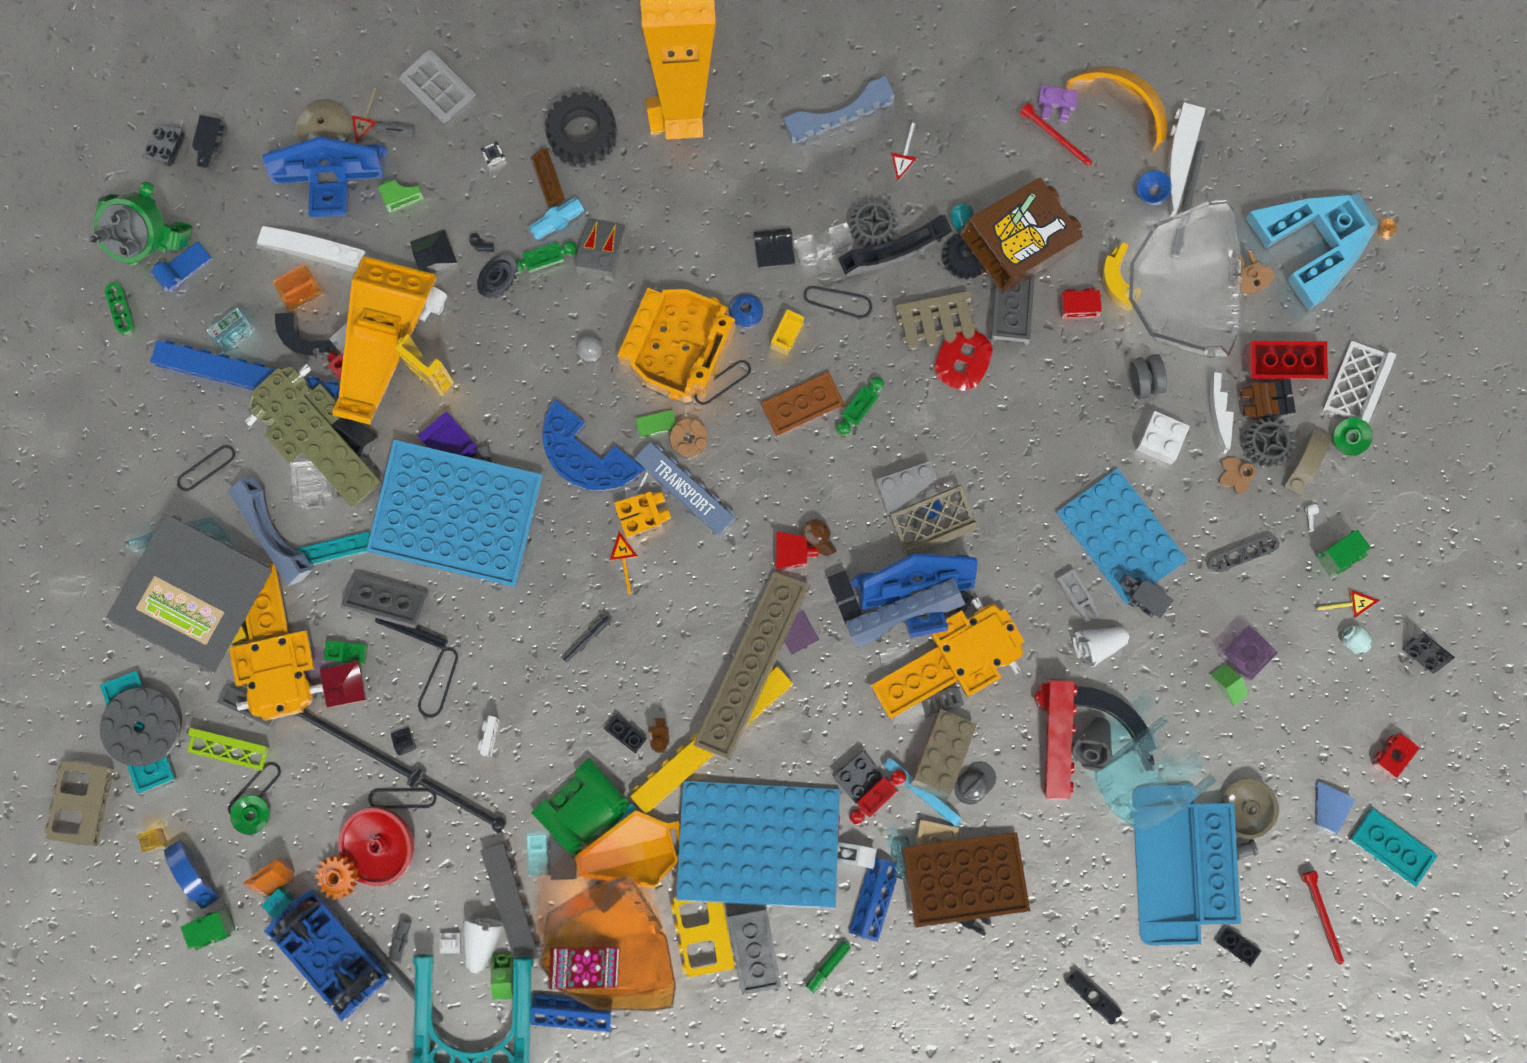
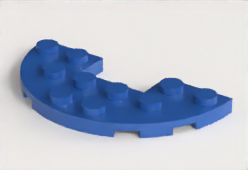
M557 400L552 403L544 420L543 445L550 464L564 480L585 490L609 491L629 484L644 471L642 466L616 446H613L603 460L574 438L583 428L585 422Z

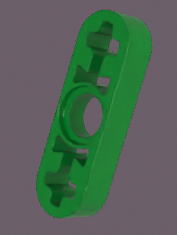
M109 283L105 287V295L115 328L122 335H130L135 330V324L124 289L118 283ZM114 288L119 290L116 292L117 298H119L118 300H116L115 296L112 294ZM123 304L125 307L124 311L120 314L116 313V306ZM120 318H124V321L129 324L126 326V330L121 328L124 324Z

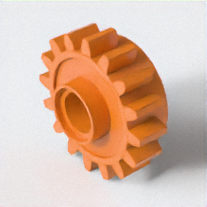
M341 855L330 856L320 862L321 866L317 867L320 873L315 875V878L320 880L316 885L322 886L321 893L326 891L327 898L333 895V899L336 900L338 898H345L354 892L353 888L358 886L356 880L359 879L357 876L358 869H355L354 862L348 861V857L341 858Z

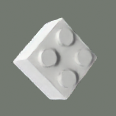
M1154 411L1147 422L1136 450L1172 465L1179 454L1190 426Z

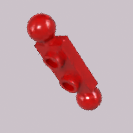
M897 769L892 772L891 780L886 776L883 777L857 802L860 809L851 811L849 815L850 821L855 825L863 823L865 814L869 818L875 815L899 792L895 786L905 783L907 779L906 773L903 770Z

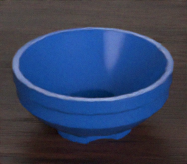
M1161 171L1145 173L1137 184L1139 197L1145 203L1151 205L1161 204L1168 199L1172 189L1171 180ZM1154 186H1158L1161 189L1160 194L1156 196L1150 194V189Z
M741 294L732 301L729 314L730 317L735 319L737 326L750 328L761 321L763 306L756 296ZM748 303L752 306L750 312L744 313L740 309L741 305Z

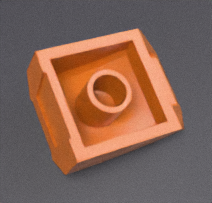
M277 858L244 881V884L259 895L271 896L278 888H283L290 882L293 883L295 871L287 859Z

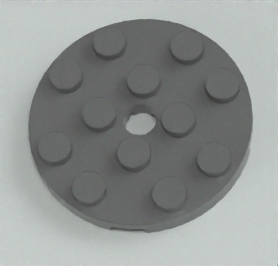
M134 688L117 695L105 708L100 722V736L106 751L115 760L136 767L149 766L164 759L175 747L180 734V717H178L173 702L164 694L148 688ZM143 722L145 729L138 733L135 725Z

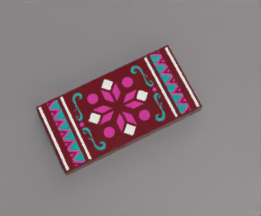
M620 947L550 948L548 989L618 988Z

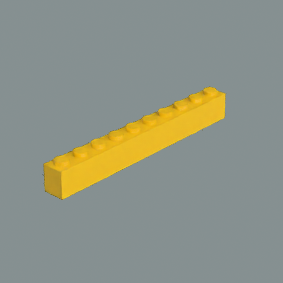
M778 666L775 669L772 668L746 727L793 686V683ZM699 732L690 739L692 742L687 747L683 745L676 751L677 756L672 760L670 757L661 764L663 768L660 771H653L646 777L648 781L643 786L638 784L631 791L633 794L630 797L646 815L714 756V754L693 745Z

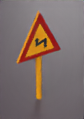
M619 532L610 561L622 559L627 592L631 594L626 558L638 556Z

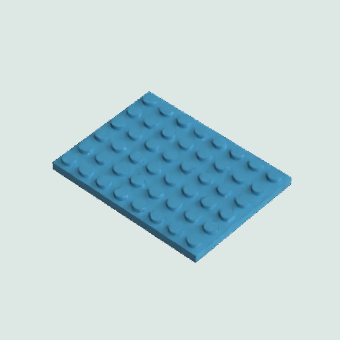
M393 440L366 552L516 587L543 475Z
M683 781L676 901L835 909L840 789Z

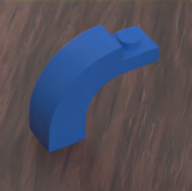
M181 839L164 849V856L171 873L191 901L194 900L201 909H204L219 899L218 894L197 869L192 852Z

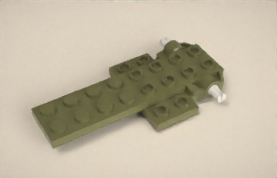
M308 364L300 370L293 367L277 368L250 393L252 397L249 407L252 414L245 419V422L251 426L258 419L269 425L271 429L264 436L289 463L294 462L304 453L352 508L355 507L382 481L333 427L342 418L333 415V408L337 400L322 384H319L315 389L310 387L304 377L312 370Z

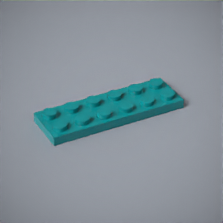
M136 670L100 684L106 705H108L120 693L134 688H144L139 671ZM143 722L135 725L138 733L145 729ZM168 755L149 766L136 767L127 765L136 794L144 793L176 780Z

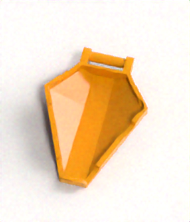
M635 810L575 856L579 877L654 889L675 864L679 862V856H676L670 830L675 829L678 845H680L681 820L665 823Z

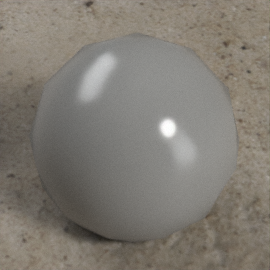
M584 336L579 340L576 350L582 360L593 362L599 359L603 347L600 340L595 336Z

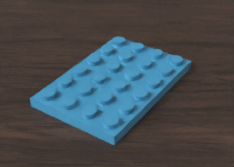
M1118 468L1056 512L1125 605L1129 603V597L1124 594L1126 591L1118 584L1124 574L1134 579L1142 577L1155 584L1188 560Z

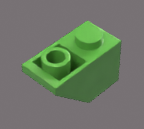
M493 953L490 980L493 1000L513 999L514 959L512 953Z

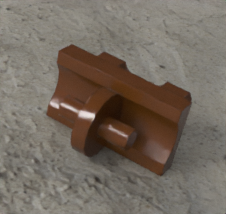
M654 718L653 726H649L651 749L656 753H662L667 749V746H670L669 727H666V718Z

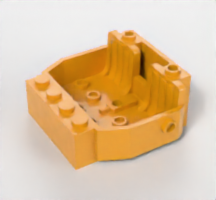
M647 288L617 355L619 363L630 367L631 371L647 388L667 395L670 399L686 403L692 402L695 394L707 398L734 336L735 319L729 317L728 307L714 297L709 299L687 289L663 290L660 293ZM666 327L667 331L661 332L660 329ZM717 335L723 336L715 355H713ZM659 344L660 347L658 349H654L653 345ZM688 346L689 350L683 351V347ZM706 364H710L709 369L705 368L704 366Z

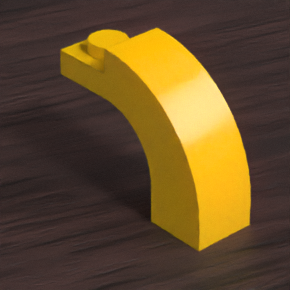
M1122 242L1120 247H1115L1111 256L1107 255L1103 263L1101 279L1108 297L1116 305L1130 312L1141 290L1127 284L1120 274V264L1129 247L1128 244Z

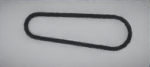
M810 286L804 291V299L808 303L852 317L865 318L872 311V302L864 295L817 286ZM810 289H818L860 297L869 302L870 309L865 315H855L807 299L806 293Z
M447 648L441 651L419 699L418 709L424 717L433 718L442 711L458 661V654L454 649ZM451 651L455 654V661L440 708L437 713L427 715L421 710V702L443 653Z

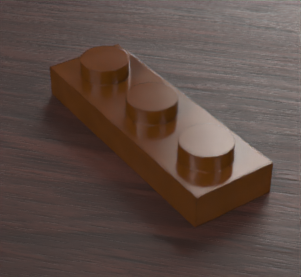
M542 148L531 156V160L547 206L555 207L565 198L547 149Z

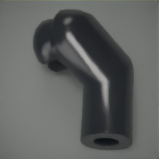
M477 233L470 235V245L477 252H495L494 243H484Z

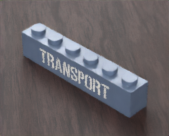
M649 442L634 458L635 462L642 466L644 471L720 538L735 522L734 512L727 506L723 508L719 504L720 500L714 494L709 495L705 492L706 487L699 481L695 483L691 479L692 475L686 469L681 470L677 467V461L671 456L667 458L663 454L664 450L658 444L653 445Z

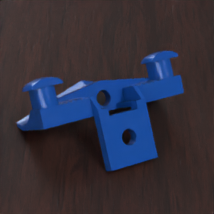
M320 136L282 149L272 150L269 153L263 154V161L272 184L310 182L309 217L346 216L348 180L384 178V165L381 157L387 156L388 151L380 144L363 146ZM324 160L329 161L326 165L320 164ZM334 172L339 182L319 183L317 173ZM328 196L333 197L330 201H324Z
M914 553L876 573H862L852 579L851 587L853 589L859 588V601L862 610L891 604L910 596L911 591L928 589L952 578L955 579L960 591L973 589L977 573V558L967 555L947 556ZM920 578L922 581L914 582L912 579ZM943 612L926 613L925 615L929 617L927 619H921L918 615L904 620L910 638L948 631V624Z

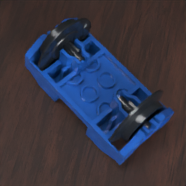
M314 889L308 890L292 902L291 906H288L283 913L279 914V917L272 920L264 930L273 940L272 942L282 950L329 1005L328 1008L335 1012L341 1022L346 1021L364 1002L391 980L380 963L367 949H363L341 924V918ZM312 901L314 904L309 905L308 902ZM377 970L379 980L374 983L375 980L371 976Z

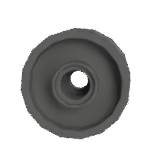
M1159 354L1147 356L1146 361L1142 357L1130 360V380L1133 392L1138 400L1149 398L1151 393L1155 397L1166 394L1167 376L1163 360Z

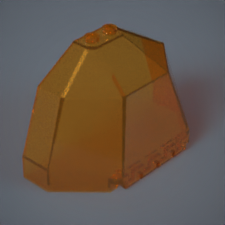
M624 876L592 885L547 913L539 966L548 977L550 948L620 947L618 988L562 989L558 991L595 1010L659 1011L673 1008L676 983L667 937L664 932L659 931L663 926L633 878Z

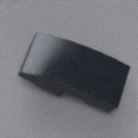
M617 714L604 727L605 731L635 754L647 740L643 734Z
M1226 927L1216 942L1220 947L1250 968L1262 952V950L1245 940L1244 937L1229 927Z

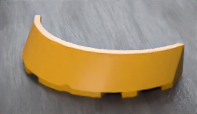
M1096 67L1084 70L1068 80L1065 89H1070L1075 82L1080 80L1090 83L1098 77H1108L1151 108L1155 117L1154 129L1157 132V141L1152 151L1156 152L1167 135V116L1164 105L1153 87L1138 75L1116 67Z

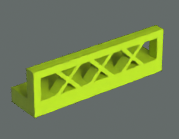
M190 728L188 736H191L187 749L188 753L263 771L270 748ZM196 739L203 740L207 747L200 751L194 750ZM217 744H222L225 752L215 755L211 748ZM237 748L241 749L244 756L234 760L230 752ZM255 753L262 754L259 766L252 764L249 759Z

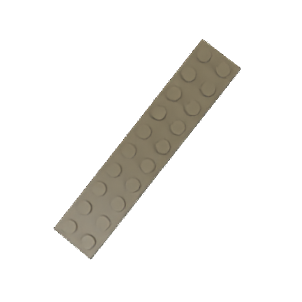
M773 572L693 744L695 747L729 761L731 760L808 592L809 585L807 583Z

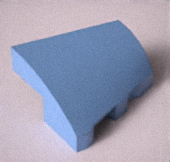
M1318 781L1316 784V788H1318L1316 825L1332 834H1338L1356 799Z

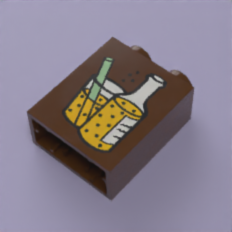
M1041 177L971 216L959 233L1002 294L1072 253L1084 238L1078 219L1073 215L1068 216L1060 205V196L1053 186H1047Z

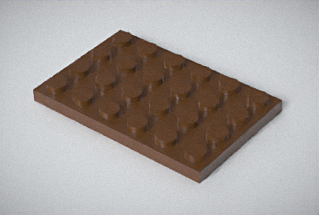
M1017 832L902 848L914 928L1031 911Z

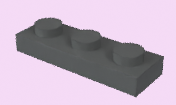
M228 685L224 687L217 703L271 728L275 719L265 721L261 717H255L251 714L249 708L238 711L236 703L247 701V694Z

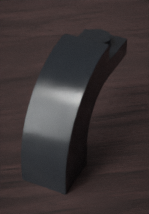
M275 313L277 334L285 346L295 355L307 360H317V353L319 355H329L330 352H336V347L330 340L308 341L301 338L298 332V317L294 313Z

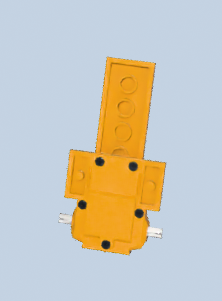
M269 563V568L272 569V572L245 618L250 643L229 648L235 685L237 687L247 685L248 688L247 701L236 703L237 709L240 711L249 708L253 716L261 717L265 721L303 713L304 708L312 703L313 693L324 691L322 683L311 686V683L304 674V671L315 669L308 632L305 630L289 634L278 571L273 563Z
M979 597L972 600L977 611L971 618L967 620L963 611H960L946 619L948 631L930 634L937 648L872 684L870 687L889 720L957 681L968 698L1002 678L996 669L998 667L1010 665L1015 675L1022 670L1016 660L1020 659L1024 653L1022 644L1025 641L1006 609L1001 610L995 604L984 607Z

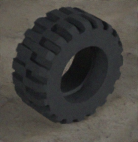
M577 92L571 93L572 96L567 97V95L561 97L562 101H556L553 104L554 109H549L547 113L548 118L545 120V132L553 154L559 157L560 161L563 163L568 161L569 165L576 167V164H580V168H586V164H591L592 167L597 165L596 161H604L606 159L605 155H610L613 151L612 146L616 145V136L618 135L615 116L611 107L607 106V102L603 99L599 101L597 95L592 94V96H588V92H582V95H577ZM586 117L597 122L599 130L587 142L576 143L570 141L564 135L566 126L576 118Z

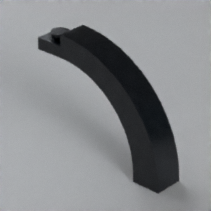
M941 214L907 235L878 246L852 249L839 257L838 260L845 275L874 271L905 260L942 241L941 238L953 231L946 215Z
M1077 687V696H1074L1073 704H1076V707L1097 709L1116 719L1127 730L1135 744L1142 772L1153 770L1155 765L1154 757L1152 754H1149V751L1156 749L1147 725L1130 705L1113 694L1091 687Z

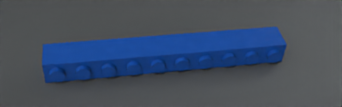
M170 340L156 341L150 360L156 367L252 391L278 368H266L264 364L258 362L250 364L242 358L230 359L228 355L222 353L213 355L211 351L206 349L193 350L192 346L186 344L177 346ZM314 376L306 378L312 389L322 384L338 400L340 391L338 383L330 380L322 382Z

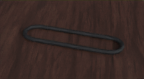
M739 360L718 374L714 380L739 363H745L748 366V373L706 402H700L697 394H695V401L701 405L712 402L745 379L751 372L750 364L745 360Z
M223 445L178 477V488L182 491H190L232 462L235 457L234 449L229 445ZM224 448H229L232 451V457L190 488L185 489L181 487V478Z
M270 762L264 765L263 770L270 765L275 766L278 770V774L271 781V783L260 793V795L258 796L260 798L274 784V782L279 778L281 774L280 767L276 763ZM260 770L230 802L227 809L229 815L232 804L263 771Z
M374 789L370 792L368 801L372 807L430 808L436 802V794L428 789ZM375 792H430L434 799L430 805H375L371 801V796Z

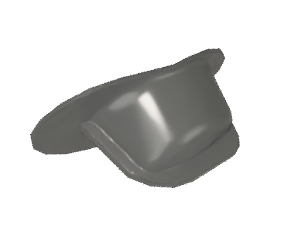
M974 763L957 779L954 786L956 797L964 804L978 803L994 787L996 773L992 766L987 763Z

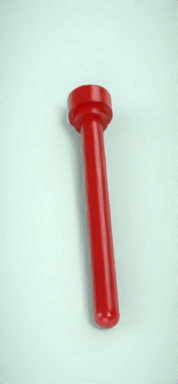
M1029 102L1022 108L1019 115L1024 119L1027 118L1034 121L1086 166L1092 165V160L1039 117Z
M1316 870L1301 874L1303 882L1310 887L1336 963L1341 965L1344 963V959L1317 885L1318 873Z

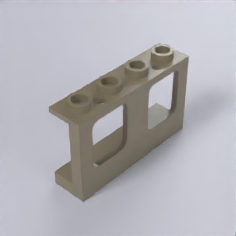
M61 761L57 769L58 781L53 788L54 800L49 807L50 819L49 823L45 826V839L98 847L114 772L113 768ZM70 770L90 774L86 795L80 796L65 793ZM61 809L81 812L82 818L77 835L57 833Z

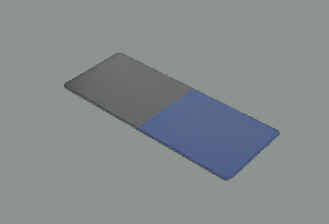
M938 499L934 501L931 508L940 511L943 505ZM921 508L914 513V516L922 519L927 509ZM930 510L926 521L933 519L939 514ZM912 518L911 523L914 528H917L921 521Z

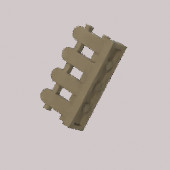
M970 291L896 305V318H901L898 319V323L903 325L905 337H902L903 343H907L909 349L915 350L918 348L919 340L923 339L926 340L927 345L934 346L937 343L938 336L944 335V339L947 342H953L958 332H962L966 339L972 338L974 336V329H977V324L972 323L970 311H973L972 305L968 306L971 302ZM958 314L961 326L954 327L951 315ZM940 317L942 330L936 331L933 319ZM921 321L924 333L917 334L915 322Z

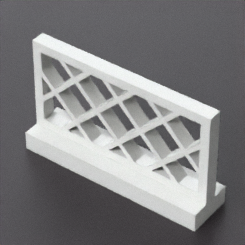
M1351 341L1324 410L1345 418H1359L1369 423L1397 354L1391 352L1387 354ZM1353 347L1361 350L1364 356L1354 359L1351 353ZM1373 355L1382 357L1381 363L1373 366L1369 357ZM1366 359L1369 368L1360 371L1356 362ZM1353 364L1357 373L1347 376L1344 369L1346 366ZM1372 371L1374 380L1366 383L1362 374ZM1359 376L1362 385L1353 388L1349 379ZM1346 381L1350 389L1340 393L1338 384ZM1364 387L1367 397L1359 400L1355 391ZM1352 392L1356 401L1346 405L1342 396ZM1338 397L1343 405L1340 408L1329 406L1331 400ZM1358 404L1361 411L1359 416L1351 414L1348 407Z

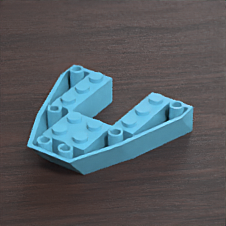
M1359 193L1308 198L1250 211L1245 218L1266 249L1312 221L1332 250L1295 271L1287 279L1307 310L1312 309L1327 298L1360 258L1380 224Z

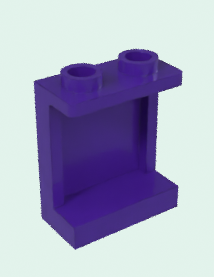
M447 411L418 435L427 448L470 458L477 453L478 446Z

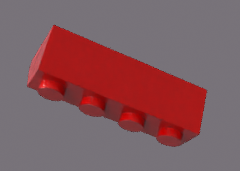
M1250 341L1246 345V365L1251 379H1328L1327 341Z

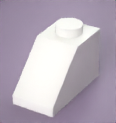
M838 842L837 862L873 869L877 849Z

